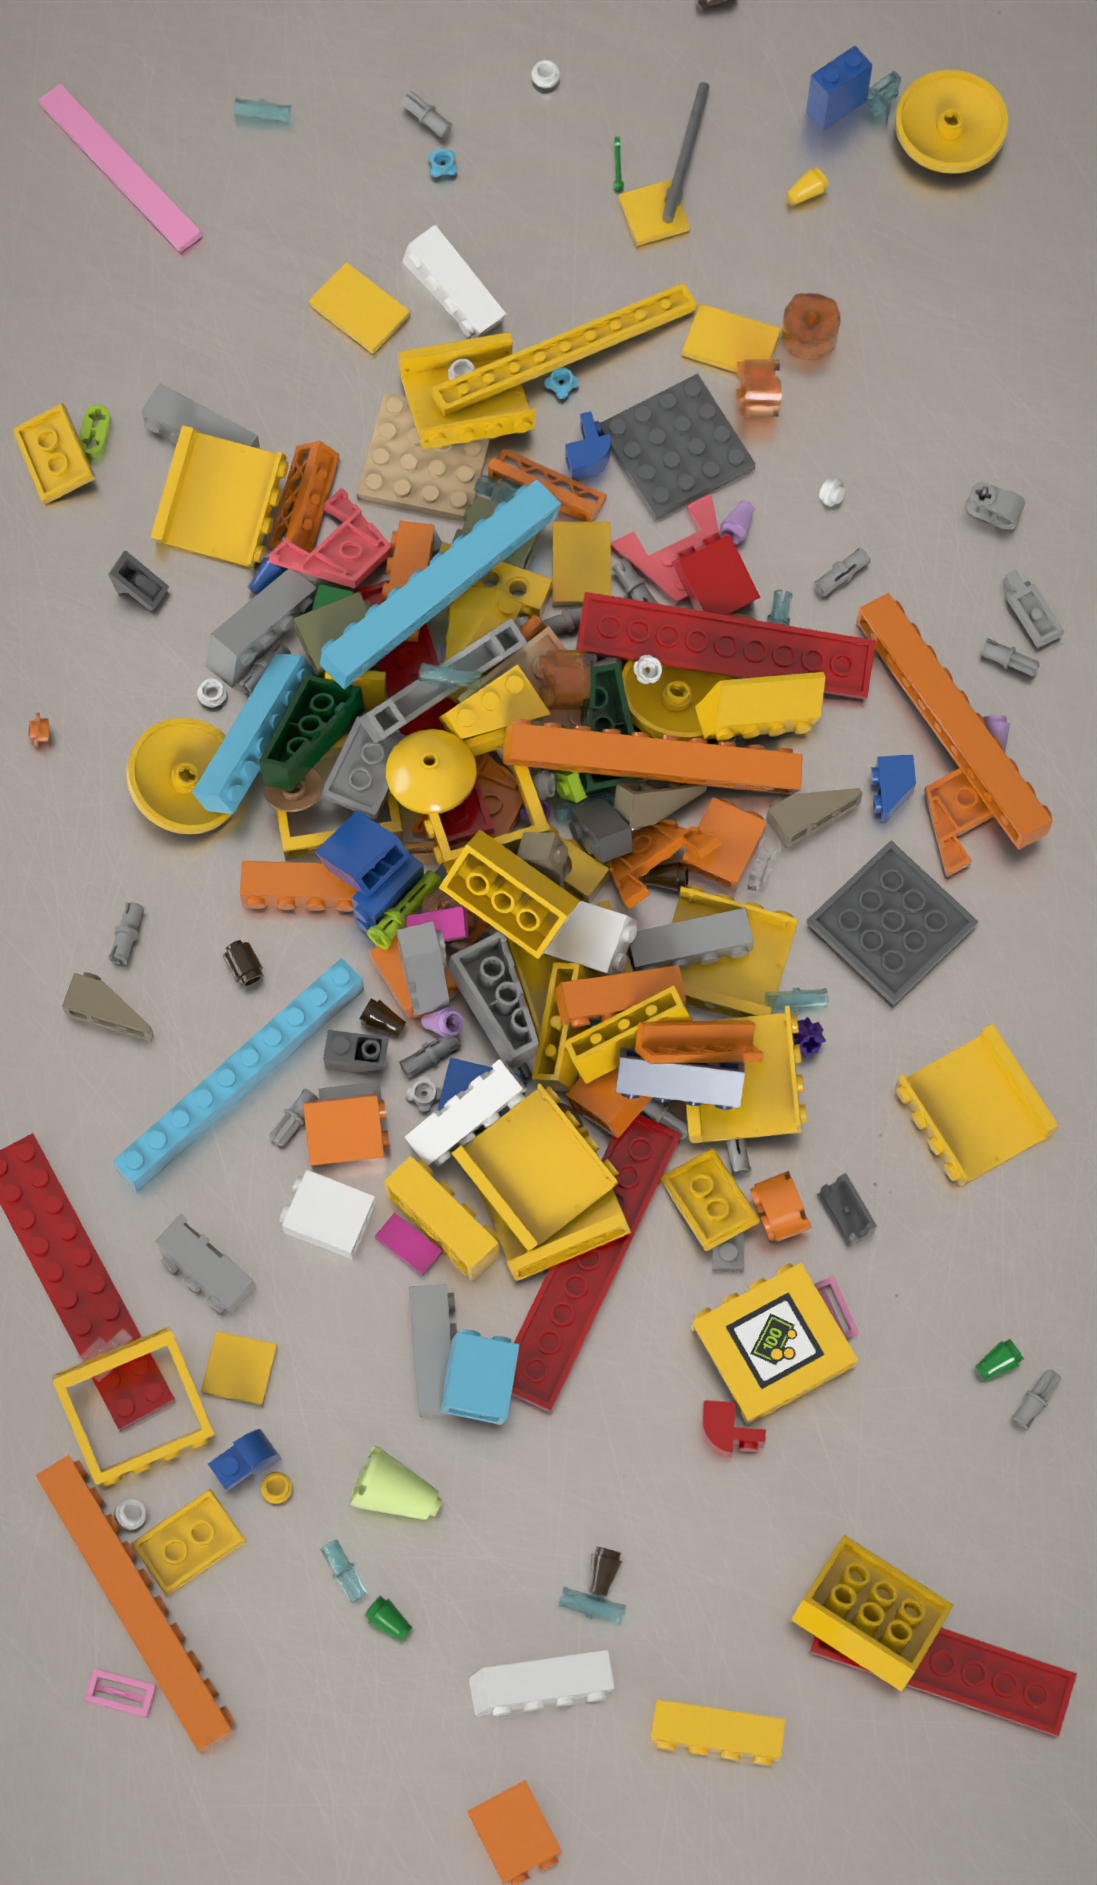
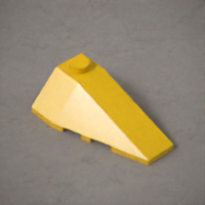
M471 586L457 597L448 609L447 619H449L448 632L445 634V643L447 645L443 662L512 618L515 622L522 604L499 589ZM486 671L448 695L447 698L459 704L456 698L482 679Z

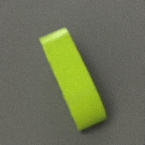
M93 405L86 410L79 434V439L89 460L98 459L104 454L110 433L111 416L108 409L102 405ZM98 415H102L103 420H99L98 426L95 428L93 419H96ZM92 436H94L97 445H94L92 449H88L87 445L91 443Z

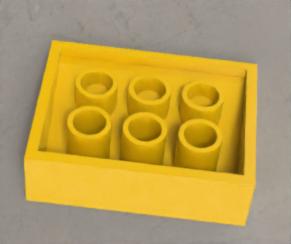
M843 1535L791 1620L902 1692L954 1604L846 1535Z

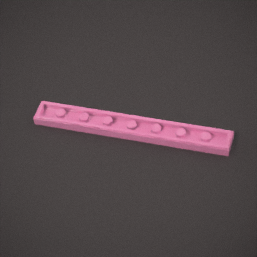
M61 84L38 99L41 107L180 253L202 237L201 231Z

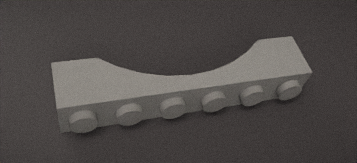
M511 618L358 719L373 742L377 743L526 645L527 641Z

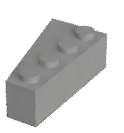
M287 569L211 633L206 667L232 688L254 666V663L261 659L294 625L295 617L312 610L317 587L297 571Z
M499 931L451 955L447 970L497 1053L513 1069L535 1058L539 1042L529 1010L526 1008L520 981L518 982L514 961L506 943V936Z

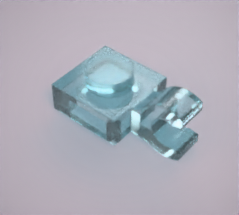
M482 475L481 480L477 479L474 491L491 497V501L497 503L506 501L508 503L514 498L521 485L503 477L496 483L491 477Z

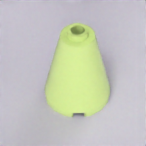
M373 1446L367 1456L371 1461L362 1467L350 1497L352 1500L349 1502V1505L356 1508L427 1520L429 1515L435 1517L442 1501L441 1498L437 1497L439 1491L382 1448Z

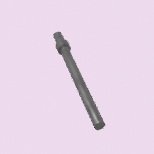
M706 82L699 83L672 184L666 191L664 199L666 206L662 216V220L666 223L673 222L676 208L682 201V186L710 88Z

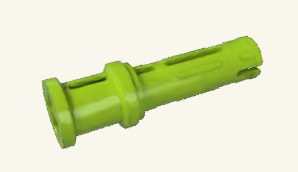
M427 870L426 874L396 907L387 909L383 914L384 918L375 927L368 929L367 935L371 941L384 950L388 949L391 946V940L397 935V930L407 928L406 916L413 915L434 890L441 885V878L435 872Z

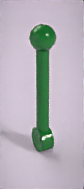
M614 137L616 180L613 183V187L616 190H622L624 182L621 180L620 137Z

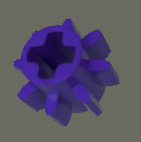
M806 1017L805 1020H798L799 1033H793L794 1045L800 1044L803 1057L818 1053L822 1043L826 1042L822 1034L824 1029L819 1022L812 1024L809 1017Z

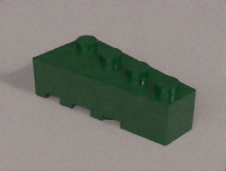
M619 662L592 667L582 672L581 726L591 727V731L602 732L604 729H617L621 731L620 734L632 735L634 732ZM579 772V778L585 794L615 788L619 783L644 780Z
M306 674L259 760L263 784L292 791L351 727L357 716L360 717L365 711L361 687L349 685L343 689L336 681Z

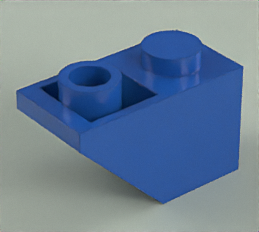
M913 754L878 756L875 767H871V784L877 785L878 795L873 796L874 812L880 813V823H886L914 792L916 776Z

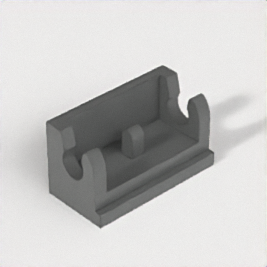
M844 1173L833 1184L822 1186L817 1197L845 1246L849 1248L874 1235L877 1225L847 1173Z

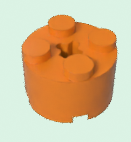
M789 1171L754 1184L755 1187L749 1189L758 1214L763 1212L766 1214L761 1217L770 1242L774 1240L779 1242L812 1229Z

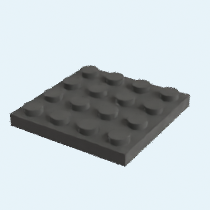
M698 373L600 423L602 436L610 434V449L655 520L755 469L756 463Z
M891 840L807 919V924L892 1005H895L977 926L978 920Z

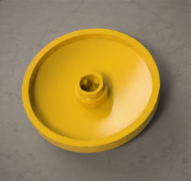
M939 70L915 80L902 94L895 117L896 134L905 152L920 165L942 173H964L988 163L1001 149L1008 128L1007 108L999 92L983 78L961 70Z
M628 661L622 671V679L632 723L641 731L649 733L653 738L660 739L663 735H673L679 737L678 741L689 742L693 738L704 739L695 707L719 680H731L732 678L662 666L661 676L657 682L642 684L637 680V675L633 672L635 661ZM646 667L645 671L648 673L650 668Z
M182 717L158 722L147 729L133 746L126 767L128 789L138 809L154 824L168 831L180 834L208 832L227 821L232 814L207 811L192 794L226 735L207 722Z

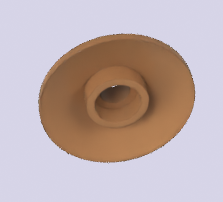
M312 768L292 791L264 785V796L268 804L279 811H301L309 808L319 800L323 793V779L320 773Z

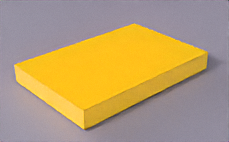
M347 262L309 299V305L372 354L411 316L410 310Z
M700 303L683 347L682 356L763 381L778 342L781 328Z
M63 403L12 429L41 501L45 505L96 479L68 410Z
M610 521L552 522L553 606H582L585 592L611 596Z
M714 1148L665 1173L661 1178V1183L705 1251L760 1223L759 1216Z
M208 1489L130 1544L164 1595L168 1597L246 1543V1540L213 1491Z

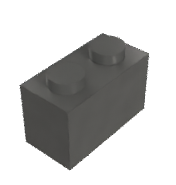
M603 798L571 809L572 822L569 823V828L574 839H578L584 845L587 853L592 854L600 863L633 852L631 827Z

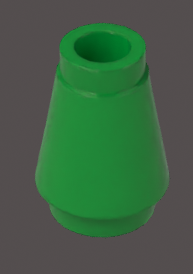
M1009 1338L1005 1342L1001 1340L975 1367L983 1379L987 1381L990 1378L1019 1367L1018 1363L1024 1360V1358Z
M381 1595L364 1614L369 1619L368 1623L396 1638L399 1642L412 1629V1626L389 1598L385 1600Z

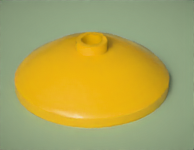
M436 729L421 730L403 738L391 751L386 764V780L393 797L407 809L422 814L443 813L460 805L471 793L477 775L475 758L468 745L456 735ZM427 760L435 761L433 765L425 764Z

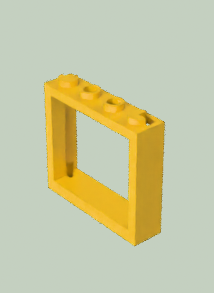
M505 728L463 741L471 749L474 756L503 748ZM427 760L425 762L426 765H433L435 763L434 760ZM511 765L532 826L493 839L511 852L516 853L518 852L524 832L550 833V829L528 767ZM427 814L428 820L424 821V825L429 839L435 838L437 844L436 847H433L435 858L438 864H444L448 874L465 847L451 851L439 814Z
M342 735L322 758L339 756L348 735ZM389 792L387 799L391 821L378 824L396 835L402 842L403 833L398 803L391 792ZM277 810L285 860L316 855L315 851L336 831L290 837L287 812Z
M170 1326L52 1375L53 1384L96 1485L101 1483L104 1486L114 1484L121 1480V1475L131 1470L134 1474L142 1472L151 1467L150 1462L162 1458L163 1461L175 1458L181 1454L180 1449L190 1445L193 1448L203 1446L210 1442L209 1437L215 1435ZM164 1346H168L201 1428L101 1470L67 1387Z

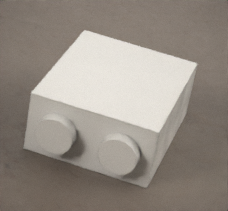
M580 901L544 954L568 963H580L587 969L602 974H620L627 963L626 953L629 945L634 941L637 934V920L628 915Z
M306 1170L303 1178L298 1176L294 1183L292 1194L295 1196L291 1205L286 1204L281 1213L279 1221L283 1223V1232L353 1260L375 1209V1196Z

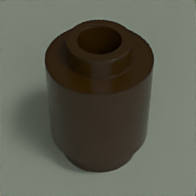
M237 940L225 948L227 952L223 954V959L235 981L240 982L242 987L250 986L263 978L264 975L261 971L263 967L249 942L243 943L241 940Z

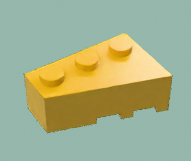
M517 664L438 719L447 732L456 735L460 740H466L506 728L511 723H515L517 719L536 721L546 718L551 713Z

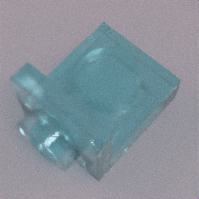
M895 71L885 76L869 88L867 107L874 116H879L882 121H886L889 118L890 102L899 94L901 77Z

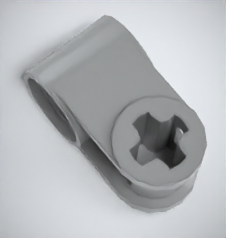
M979 482L970 491V497L966 502V510L975 518L992 523L1001 529L1013 530L1016 528L1025 505V500L1017 493L1003 490L986 482Z

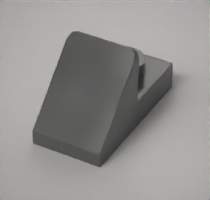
M123 551L108 574L117 593H129L148 610H155L170 587L127 551Z

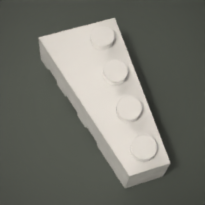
M436 225L408 244L402 263L439 301L445 310L452 315L466 336H471L472 338L483 337L503 322L506 316L505 311Z
M499 1059L495 1062L490 1072L487 1071L479 1075L470 1083L466 1091L456 1094L444 1105L442 1110L434 1112L405 1136L409 1144L428 1166L434 1163L437 1167L441 1166L452 1157L449 1151L458 1144L462 1147L467 1145L477 1137L473 1132L484 1125L487 1129L501 1118L498 1112L508 1105L512 1109L525 1099L522 1093L527 1088L505 1060Z
M608 1650L485 1667L469 1677L475 1717L488 1714L500 1716L510 1714L512 1710L524 1708V1711L542 1709L544 1708L543 1705L555 1703L556 1707L574 1704V1699L585 1697L587 1702H594L606 1699L605 1694L615 1689Z

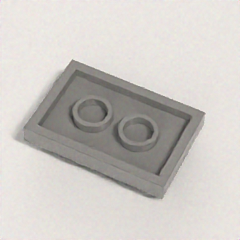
M357 716L323 787L321 798L355 812L358 810L365 816L376 820L390 792L386 780L388 757L393 748L406 735L395 731L381 741L374 743L358 719L360 717Z

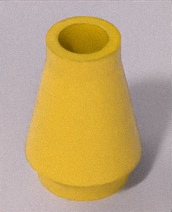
M816 167L813 170L808 169L785 194L792 205L796 206L800 202L824 193V189L829 184L821 170Z

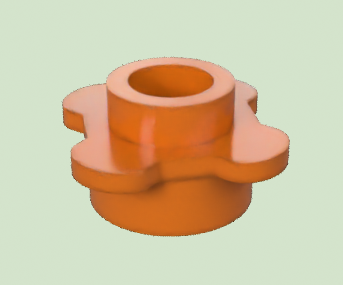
M36 713L35 719L29 721L28 736L29 739H34V747H38V742H48L49 720L48 718H40V713Z

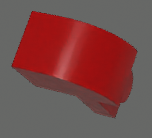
M704 1400L702 1407V1434L707 1445L715 1453L723 1457L732 1458L733 1446H739V1450L744 1452H757L758 1447L764 1448L766 1429L734 1427L736 1402Z

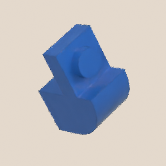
M591 411L580 414V429L583 440L565 444V460L570 478L576 481L589 479L600 474L610 459V434L602 436L600 422H594Z
M257 1429L234 1441L232 1447L209 1462L208 1466L227 1492L249 1475L258 1476L279 1461L281 1457L261 1429Z

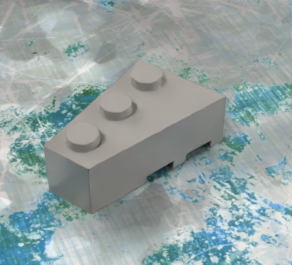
M433 921L397 930L400 961L415 1016L450 1007L444 968L447 967L442 931H435Z
M180 1214L155 1241L163 1257L161 1262L171 1272L175 1273L179 1270L186 1276L184 1282L193 1291L198 1293L202 1290L209 1296L207 1302L219 1313L225 1310L232 1315L256 1288L254 1280L227 1255L222 1254L209 1243L210 1240L203 1233L200 1235L187 1224L188 1219Z

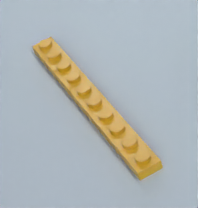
M683 282L432 387L431 396L443 416L449 415L696 311L697 302Z

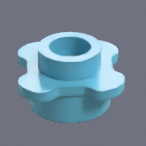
M438 149L435 152H431L428 156V161L432 165L430 174L433 177L445 174L455 175L458 171V167L454 164L455 152L447 149Z
M565 367L554 370L551 376L545 379V387L556 392L557 397L560 399L566 398L568 392L579 385L578 378L573 376L571 371Z

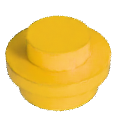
M272 1472L264 1477L260 1489L266 1501L272 1504H281L289 1499L293 1486L286 1474Z

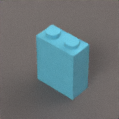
M462 1330V1333L457 1332L451 1342L440 1413L502 1425L508 1418L519 1344L511 1343L510 1338L503 1336H493L492 1339L480 1337L481 1333L474 1330Z

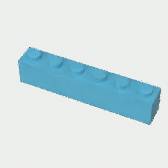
M279 653L274 655L192 792L207 811L227 814L235 813L260 770L259 760L305 675L316 676L314 670L302 655Z

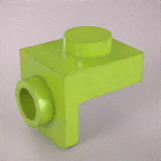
M551 771L556 777L555 787L561 798L575 803L586 798L579 778V772Z

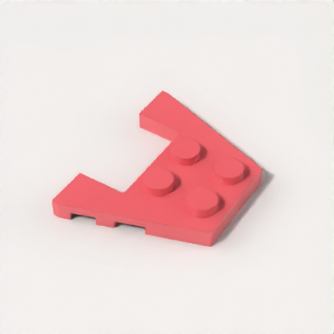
M340 488L325 502L324 511L343 523L311 553L285 539L269 553L270 563L356 588L392 554L390 543L372 522L368 523L362 515V510L357 504L353 505L348 499L347 492Z
M710 494L687 505V511L699 531L651 555L646 553L634 531L611 542V549L614 553L627 558L635 571L641 572L649 579L650 584L676 606L690 599L675 571L672 561L679 558L677 553L692 545L696 549L704 545V538L716 532L719 533L713 499Z

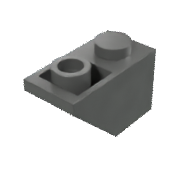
M328 1030L323 1057L325 1069L350 1073L384 1069L389 1037Z

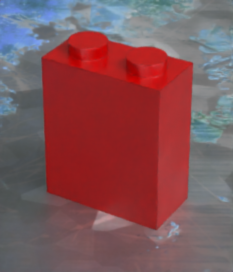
M716 532L703 539L704 545L694 549L693 545L677 553L678 559L672 561L675 571L695 610L729 615L760 598L730 534L720 536Z

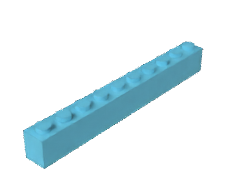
M537 479L529 486L527 484L521 486L512 500L508 503L506 501L501 502L495 508L492 516L487 520L485 518L480 519L473 526L472 532L467 536L460 535L447 552H439L430 561V565L423 571L421 569L415 571L408 579L406 585L402 588L399 586L395 587L388 594L386 601L381 605L374 604L365 613V617L358 623L356 621L350 623L343 631V635L337 640H329L321 649L319 665L345 689L558 516L561 502Z
M343 958L338 960L116 1157L113 1163L119 1174L138 1192L364 990L363 978Z

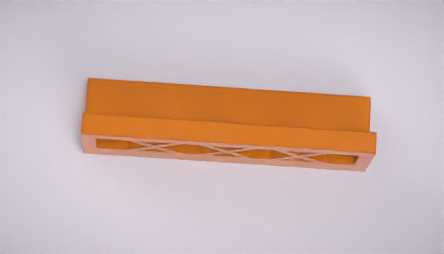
M316 441L296 446L267 547L271 551L284 541L281 540V536L286 530L285 539L308 553L313 551L324 513V505L328 499L340 456L339 453L323 442ZM309 453L308 459L303 463L305 454ZM302 478L301 484L295 489L296 484ZM294 505L293 510L288 515L289 509Z
M503 448L498 459L492 458L488 465V480L514 492H517L524 484L529 486L537 479L561 502L559 512L578 521H595L607 499V494ZM508 459L517 463L519 469L504 463L505 460ZM537 472L543 475L544 480L537 478L531 474ZM563 484L568 486L570 492L557 487V485ZM590 496L596 499L597 502L595 504L582 497Z
M751 1020L638 1023L635 1052L649 1064L762 1062L763 1052L753 1045L755 1023Z

